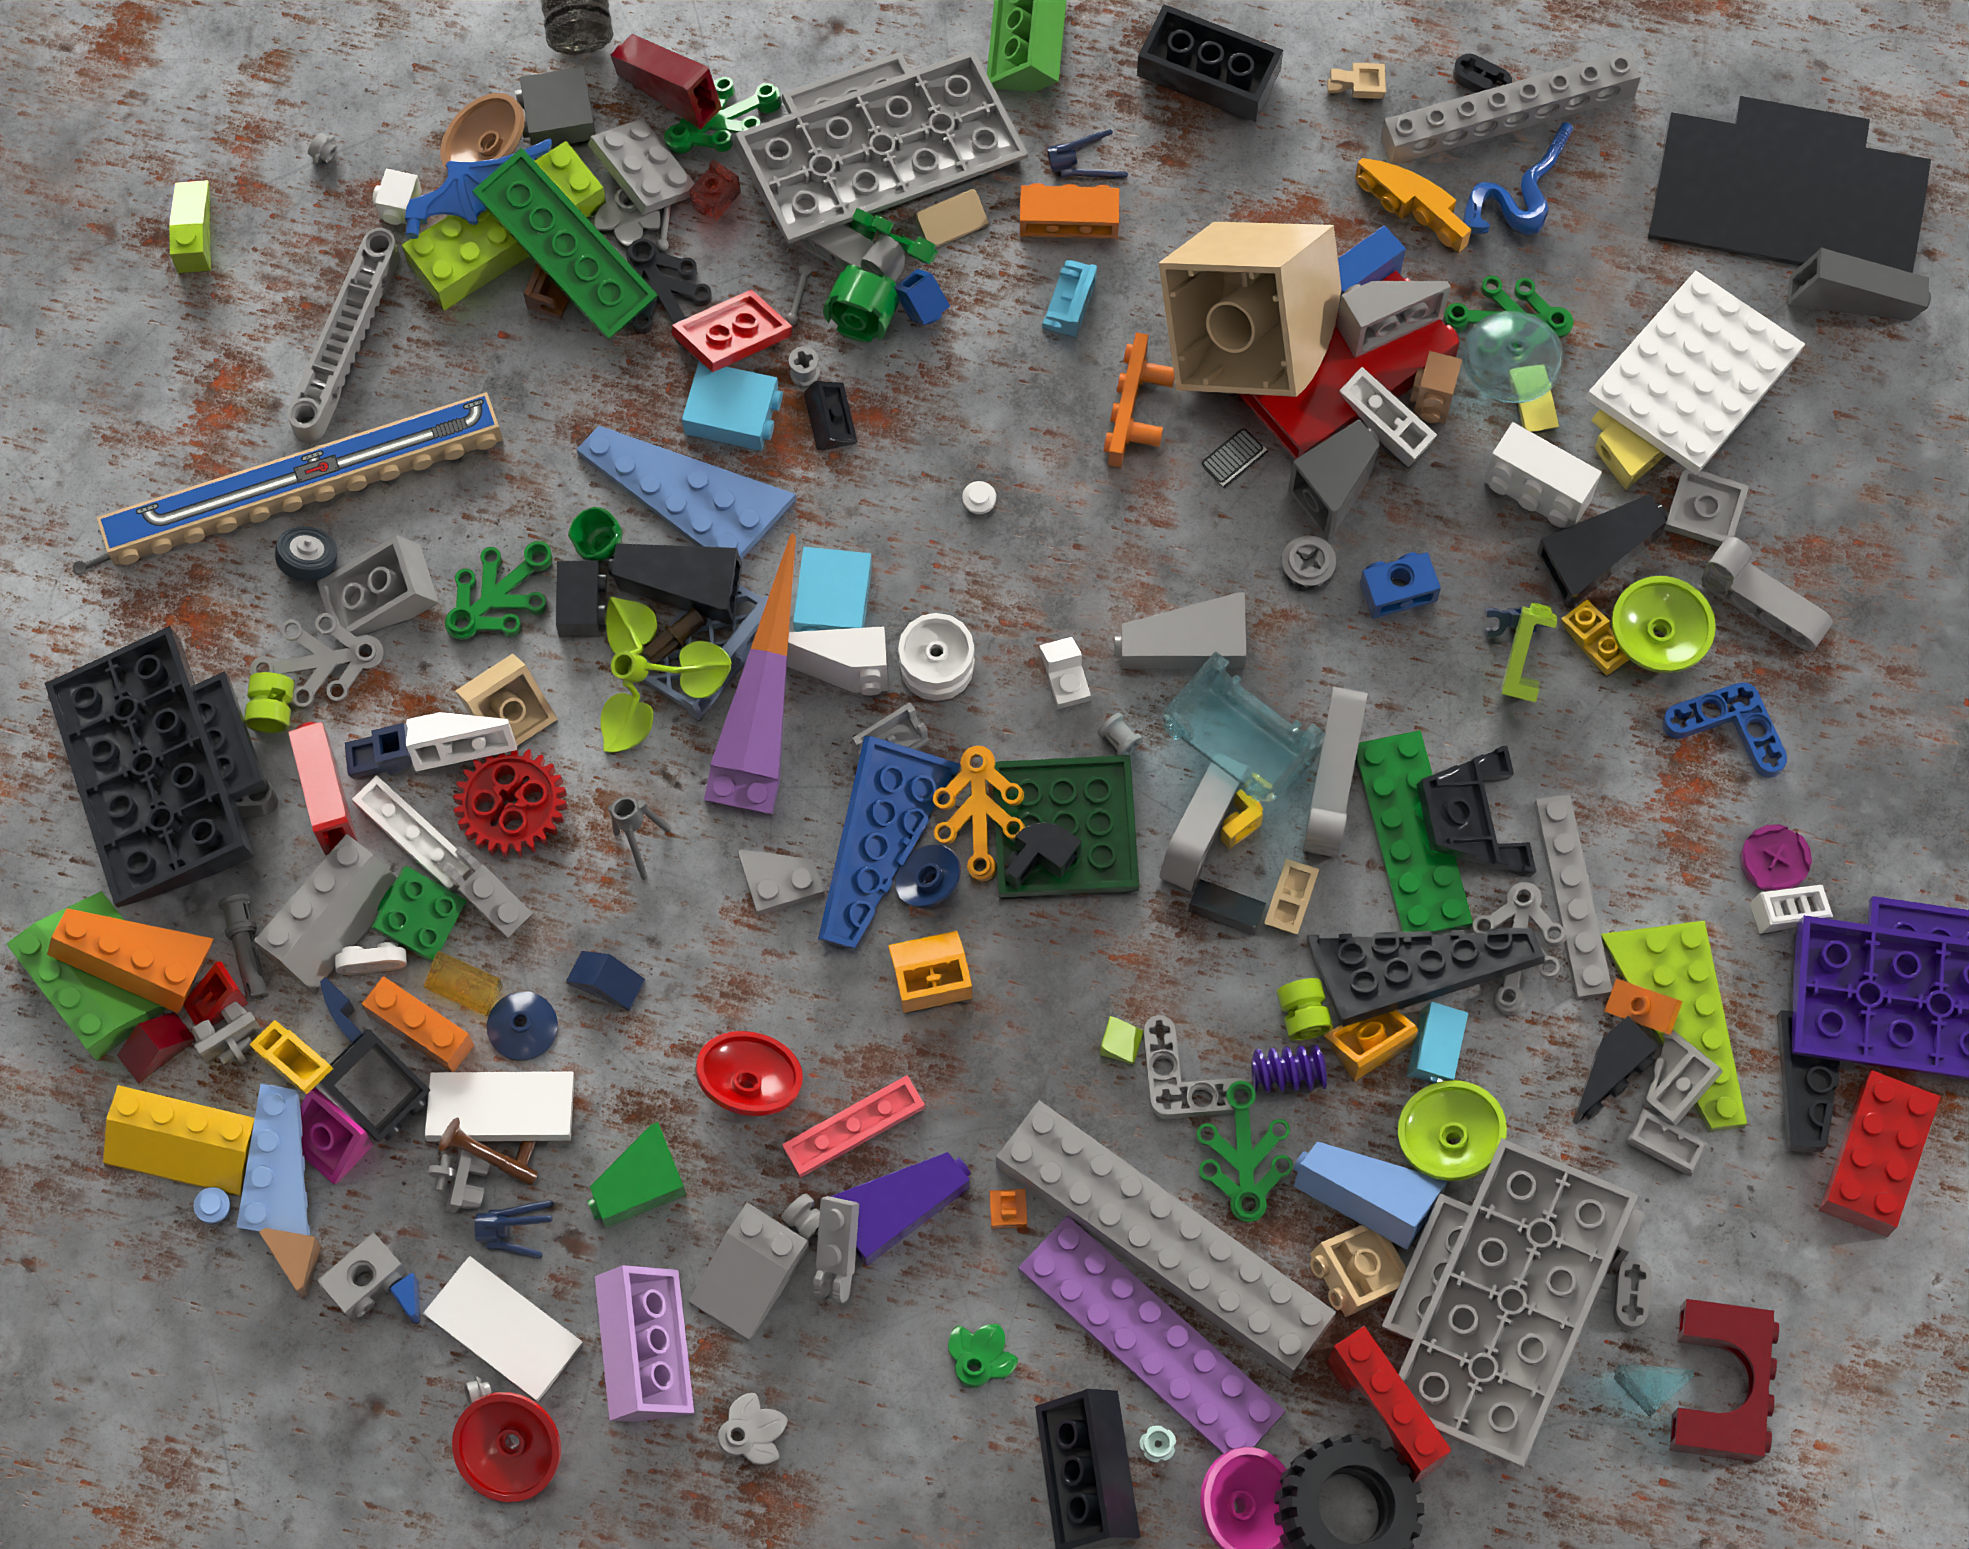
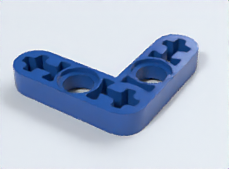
M1741 682L1675 704L1666 711L1662 726L1665 733L1672 738H1685L1733 721L1752 765L1758 774L1766 778L1776 777L1782 772L1787 763L1786 751L1759 692L1749 683ZM1739 693L1743 698L1749 697L1746 706L1742 702H1737L1731 705L1728 712L1727 704L1734 702ZM1705 703H1713L1719 708L1720 715L1716 718H1708L1702 713L1701 707ZM1694 710V717L1686 720L1683 728L1678 723H1671L1675 715L1679 719H1685L1690 717ZM1753 722L1760 723L1765 728L1766 733L1760 738L1753 737L1748 733L1747 725ZM1767 742H1771L1766 748L1769 757L1778 759L1774 767L1770 763L1763 762L1766 756L1763 745Z

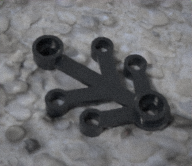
M645 238L637 239L630 244L626 251L627 262L641 277L645 272L650 281L649 286L658 295L651 304L632 320L633 328L637 333L646 334L652 330L653 322L651 316L658 298L673 324L689 317L684 316L672 293L690 297L698 306H706L711 302L712 293L708 285L703 283L696 285L663 276L658 267L675 270L678 271L681 279L692 280L697 275V265L692 258L685 257L681 259L660 253L658 247L652 241ZM640 254L649 255L647 258L644 259L638 258ZM685 266L693 268L689 272L682 271V268ZM699 292L707 293V296L704 298H699L696 295ZM642 319L648 321V323L644 326H639L637 324V322ZM675 339V341H676L679 345L683 346L679 341H677V340Z

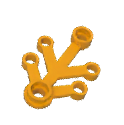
M977 745L968 748L963 753L960 761L962 770L946 788H939L933 794L934 804L941 810H949L955 804V797L971 782L972 795L947 822H941L935 827L934 836L941 844H951L956 839L957 832L972 817L974 855L969 858L967 869L974 879L985 882L991 880L997 872V863L988 854L987 814L1003 828L1004 834L1011 840H1015L1017 835L1009 834L1008 828L1011 824L1018 823L1020 825L1019 832L1025 828L1020 819L1011 817L986 795V780L1001 791L1003 800L1011 806H1016L1023 801L1024 791L1018 784L1010 783L995 769V757L988 748ZM975 757L983 758V764L979 768L972 767V760ZM1011 789H1017L1019 792L1018 797L1014 800L1007 798V793ZM948 793L950 795L949 802L944 805L939 804L940 795ZM946 827L950 828V836L947 839H941L940 831ZM979 860L986 861L987 865L983 871H976L975 864Z

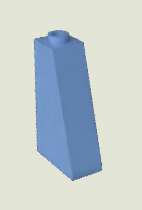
M1318 1141L1309 1153L1305 1151L1301 1153L1294 1166V1170L1298 1172L1294 1183L1295 1188L1408 1250L1428 1222L1439 1194H1444L1447 1181L1431 1178L1421 1172Z

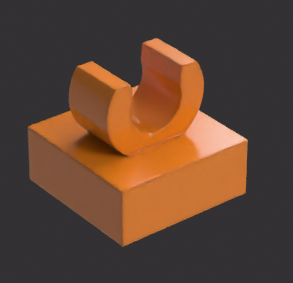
M1026 1189L989 1190L991 1229L1027 1227Z

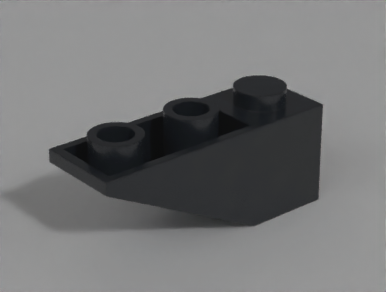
M1629 1016L1602 1038L1596 1050L1572 1120L1575 1124L1579 1123L1584 1117L1588 1121L1592 1120L1604 1108L1601 1102L1610 1094L1614 1098L1619 1096L1630 1085L1627 1079L1633 1073L1637 1072L1639 1075H1642L1654 1064L1655 1060L1652 1057L1658 1046Z

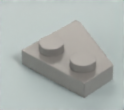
M745 849L738 850V856L757 916L825 896L813 859Z
M1672 1030L1671 1035L1664 1033V1046L1661 1057L1657 1058L1654 1069L1655 1079L1650 1084L1646 1101L1676 1126L1723 1071Z

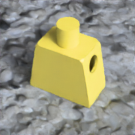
M1601 409L1592 418V422L1603 431L1598 436L1595 450L1626 490L1666 456L1665 453Z

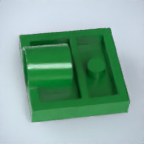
M404 866L395 883L389 887L381 899L377 909L379 913L370 929L398 943L423 959L434 962L467 900L410 867Z

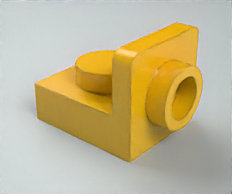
M1242 789L1235 793L1234 805L1241 814L1238 811L1234 812L1222 823L1220 840L1229 850L1262 824L1263 808L1260 802L1252 794L1247 796Z

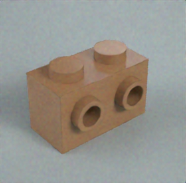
M1429 351L1425 369L1418 367L1410 402L1416 403L1414 414L1428 423L1440 422L1446 424L1462 359Z

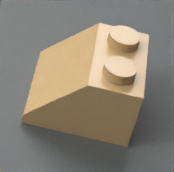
M514 654L506 657L455 690L469 715L508 719L517 746L558 720L527 666Z

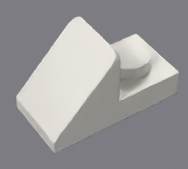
M1070 637L1039 645L1057 709L1091 701V694L1082 668V654L1073 638Z

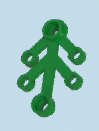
M720 77L714 84L722 109L701 130L681 118L678 124L672 125L666 130L664 134L665 144L678 154L689 152L694 146L715 148L718 152H726L733 146L730 133L735 134L749 129V127L761 124L759 118L755 116L746 117L742 121L733 119L756 108L763 113L777 111L782 105L779 89L771 83H763L757 87L754 96L724 109L728 99L735 93V88L731 78ZM709 130L716 131L713 135L703 134Z
M856 208L851 218L854 221L849 222L851 223V229L873 241L875 236L880 237V235H887L893 238L909 256L927 265L934 262L938 254L934 243L919 236L915 242L906 236L901 235L899 237L891 234L890 231L894 225L892 222L878 215L874 218L873 215L859 208Z
M1493 275L1484 278L1481 293L1486 298L1492 299L1504 312L1469 310L1461 303H1453L1445 309L1443 323L1450 325L1456 333L1464 331L1469 324L1505 326L1495 335H1486L1481 339L1479 351L1486 358L1495 357L1499 349L1524 328H1538L1528 338L1520 337L1514 342L1512 352L1519 360L1530 358L1533 350L1548 338L1560 339L1567 336L1571 332L1574 323L1573 317L1568 310L1558 306L1551 307L1535 292V283L1531 279L1520 278L1516 282L1514 294L1519 300H1526L1538 314L1526 313L1501 289V280ZM1494 284L1497 289L1489 290L1486 285ZM1526 286L1530 291L1522 292L1519 287ZM1452 312H1459L1463 316L1456 318L1452 315ZM1556 318L1563 323L1555 324L1551 319ZM1491 343L1495 346V349L1489 350L1485 348L1484 344ZM1524 345L1529 350L1522 352L1518 349V346Z
M534 541L528 544L524 550L525 560L497 584V568L502 564V557L497 548H485L480 555L483 565L481 598L470 606V592L477 583L474 572L464 568L455 574L457 600L456 607L445 618L447 633L452 638L458 640L469 639L477 631H502L507 637L517 636L522 626L520 619L515 614H506L502 618L483 617L482 615L489 609H527L533 615L544 613L547 608V602L542 593L532 592L529 595H511L508 593L534 571L546 570L551 565L553 557L550 547L542 541ZM489 555L497 556V559L493 562L485 561ZM541 555L545 557L544 561L540 563L533 561L536 556ZM465 576L471 577L469 583H460L461 578ZM533 600L542 601L539 607L530 606ZM460 621L468 622V625L464 628L456 627ZM510 621L517 623L513 629L505 628L506 623Z
M1240 1080L1232 1083L1226 1093L1227 1102L1234 1108L1237 1150L1218 1134V1130L1213 1124L1204 1123L1199 1126L1196 1132V1138L1200 1144L1213 1148L1239 1171L1240 1186L1221 1172L1219 1163L1213 1159L1204 1160L1200 1164L1199 1175L1204 1181L1213 1182L1231 1198V1211L1237 1219L1243 1222H1254L1265 1213L1267 1206L1266 1194L1281 1177H1286L1290 1174L1293 1163L1286 1155L1276 1156L1271 1162L1270 1171L1255 1186L1253 1170L1279 1141H1283L1288 1137L1290 1126L1283 1119L1273 1120L1268 1127V1132L1252 1149L1249 1107L1254 1103L1256 1093L1250 1083ZM1237 1090L1246 1092L1247 1100L1245 1102L1238 1103L1235 1101L1234 1093ZM1280 1123L1285 1126V1135L1278 1137L1273 1134L1272 1127L1275 1124ZM1210 1128L1214 1132V1138L1210 1141L1203 1140L1200 1135L1201 1130ZM1283 1159L1288 1163L1289 1167L1286 1172L1280 1173L1275 1169L1277 1160ZM1206 1164H1213L1217 1170L1216 1175L1213 1177L1205 1176L1203 1167ZM1244 1198L1254 1200L1255 1208L1252 1211H1246L1242 1208L1241 1202Z

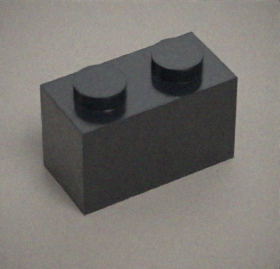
M557 561L556 628L559 637H600V625H606L607 610L606 604H601V593H607V574L601 573L598 561Z

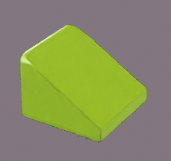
M1110 1016L1101 1044L1100 1055L1134 1065L1144 1030Z

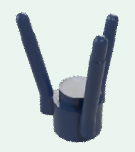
M1112 129L1097 132L1070 143L1047 147L1052 173L1061 171L1062 178L1070 176L1126 178L1128 176L1126 171L1072 168V165L1078 164L1075 148L1112 135Z
M547 1200L506 1209L489 1210L488 1213H477L475 1218L476 1241L487 1242V1249H501L525 1256L541 1258L543 1256L541 1251L503 1242L501 1238H507L508 1226L552 1222L553 1218L550 1215L507 1218V1216L549 1208L553 1206L554 1202Z

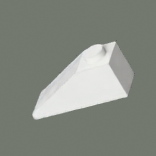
M1363 367L1339 391L1340 395L1364 423L1375 431L1382 444L1408 468L1437 436L1433 430Z
M442 712L407 719L406 747L411 756L415 771L517 750V744L508 719Z

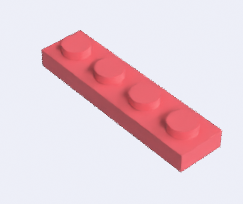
M906 1075L783 1143L782 1147L798 1176L802 1178L924 1110L925 1104L910 1078Z

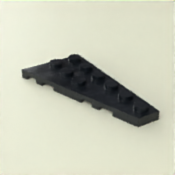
M1532 928L1488 929L1486 933L1465 934L1464 930H1451V934L1432 935L1431 931L1375 933L1373 937H1352V933L1339 934V938H1319V935H1307V944L1343 1027L1545 963V955Z

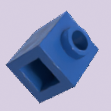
M916 269L897 283L894 288L908 317L923 325L934 323L941 318L942 312L950 307L932 273Z

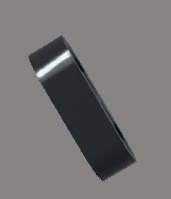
M1463 54L1456 59L1453 70L1455 81L1475 93L1492 89V84H1495L1497 81L1502 82V85L1512 83V77L1509 72L1475 54ZM1469 66L1474 68L1468 74L1463 72V69H1467Z

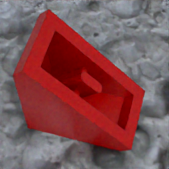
M219 961L215 962L188 996L183 1007L195 1025L209 1020L212 1026L225 1019L221 1013L225 1007L233 1002H238L244 1007L248 1002L223 963Z

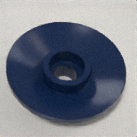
M937 844L927 845L912 852L907 857L903 866L899 867L896 874L895 886L899 897L906 904L916 908L931 907L945 900L954 891L960 879L961 864L957 855L950 848Z
M515 992L503 997L494 1005L487 1020V1034L494 1049L502 1056L516 1061L531 1060L545 1053L553 1044L558 1031V1020L552 1005L542 996L532 992ZM520 1017L526 1018L527 1023L524 1027L519 1028L514 1025L516 1019Z

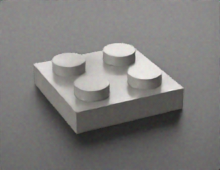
M1683 467L1664 530L1720 547L1727 537H1734L1749 485L1703 471L1695 475Z

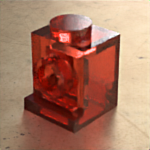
M713 159L709 163V168L689 190L691 205L700 214H708L717 220L741 193L739 176Z

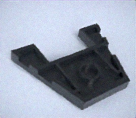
M1501 746L1488 754L1479 755L1459 766L1455 765L1426 777L1418 782L1416 786L1431 850L1524 877H1530L1537 872L1530 842L1497 843L1483 782L1484 780H1508L1514 775L1508 746Z

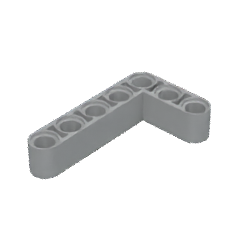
M1333 687L1302 851L1336 858L1338 856L1347 814L1345 813L1368 693Z

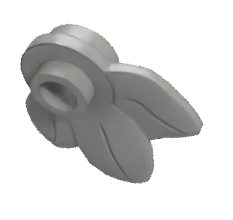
M620 188L615 194L613 201L603 204L597 211L595 227L598 231L614 230L618 242L628 248L633 241L642 237L644 229H659L661 220L658 210L643 215L635 204L626 206L625 203L632 200Z
M756 1393L745 1394L735 1400L730 1406L728 1421L718 1431V1444L728 1455H743L756 1465L770 1464L779 1459L778 1450L772 1442L783 1433L788 1419L781 1412L773 1409L760 1410L759 1399ZM731 1432H739L743 1440L739 1442L734 1441L731 1438Z

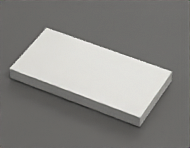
M431 1072L429 1085L431 1091L428 1096L425 1130L426 1141H440L447 1126L457 1117L460 1119V1127L464 1133L476 1141H571L574 1072Z
M471 1256L466 1259L423 1313L433 1323L536 1402L540 1401L584 1345L580 1339Z

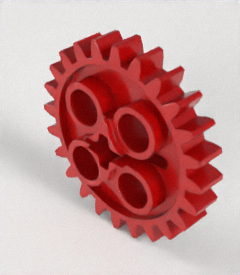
M527 749L523 756H519L518 750L511 751L510 755H505V753L498 754L496 758H493L492 755L485 757L487 762L484 764L474 759L473 763L476 770L474 772L466 769L463 770L467 782L457 781V788L462 793L453 795L454 802L460 805L453 810L455 816L461 818L457 822L460 830L467 829L465 832L466 839L471 841L476 838L475 844L478 850L488 844V851L491 856L500 848L504 858L508 857L510 849H515L519 857H522L523 847L526 846L533 853L536 852L534 844L536 841L547 845L548 842L545 834L547 832L553 835L558 834L557 828L553 823H564L563 814L558 811L566 810L568 807L566 801L561 799L567 796L565 787H558L563 783L560 774L553 775L556 771L553 763L544 766L545 759L543 755H539L533 760L531 749ZM504 775L515 776L514 780L509 784L498 783L499 779ZM525 778L530 779L522 785V782ZM534 792L543 794L542 798L537 802H528L526 800ZM516 798L517 802L515 804L511 803ZM482 803H494L490 811H478ZM499 819V822L496 826H491L492 823L496 822ZM512 820L523 822L516 830L506 829L507 824Z

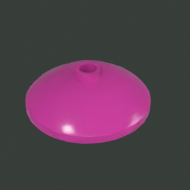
M1254 1447L1230 1450L1217 1458L1205 1475L1200 1495L1202 1519L1209 1536L1220 1549H1283L1285 1547L1279 1538L1280 1535L1284 1534L1282 1525H1275L1274 1514L1279 1512V1505L1274 1503L1275 1492L1282 1487L1279 1480L1287 1469L1275 1456L1265 1450ZM1234 1501L1237 1503V1511L1234 1508Z

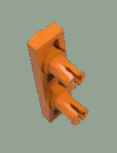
M1136 332L1133 344L1127 343L1123 363L1128 364L1126 374L1120 373L1117 393H1122L1120 403H1113L1110 422L1115 423L1113 433L1107 432L1103 452L1109 453V466L1122 467L1126 444L1129 445L1130 442L1160 447L1163 427L1134 422V418H1132L1139 386L1143 385V382L1173 388L1175 380L1173 367L1147 362L1148 334Z

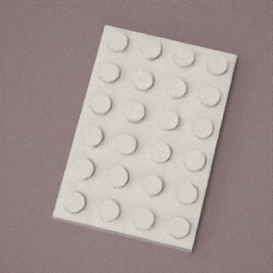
M1695 270L1590 389L1586 400L1697 475L1801 353L1805 343Z

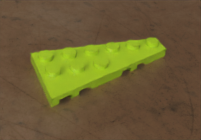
M1705 920L1601 934L1603 947L1609 951L1615 962V968L1626 982L1683 1001L1673 1030L1722 1069L1723 1073L1694 1105L1709 1132L1744 1128L1747 1125ZM1650 1028L1659 1045L1662 1044L1664 1046V1033Z

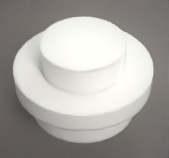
M972 482L963 491V504L968 511L974 514L987 513L996 503V492L986 482Z

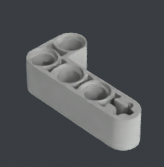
M845 224L794 242L841 272L845 271L848 265H856L862 270L877 276L886 275L896 282L905 270L904 250L897 241L887 235H880L874 243Z
M1727 537L1708 562L1701 577L1703 585L1717 596L1799 648L1806 651H1814L1833 624L1831 616L1823 609L1748 563L1752 556L1750 547L1736 537Z
M1214 756L1170 841L1160 871V879L1190 892L1193 891L1201 874L1206 855L1234 802L1235 793L1240 790L1248 768L1220 756Z

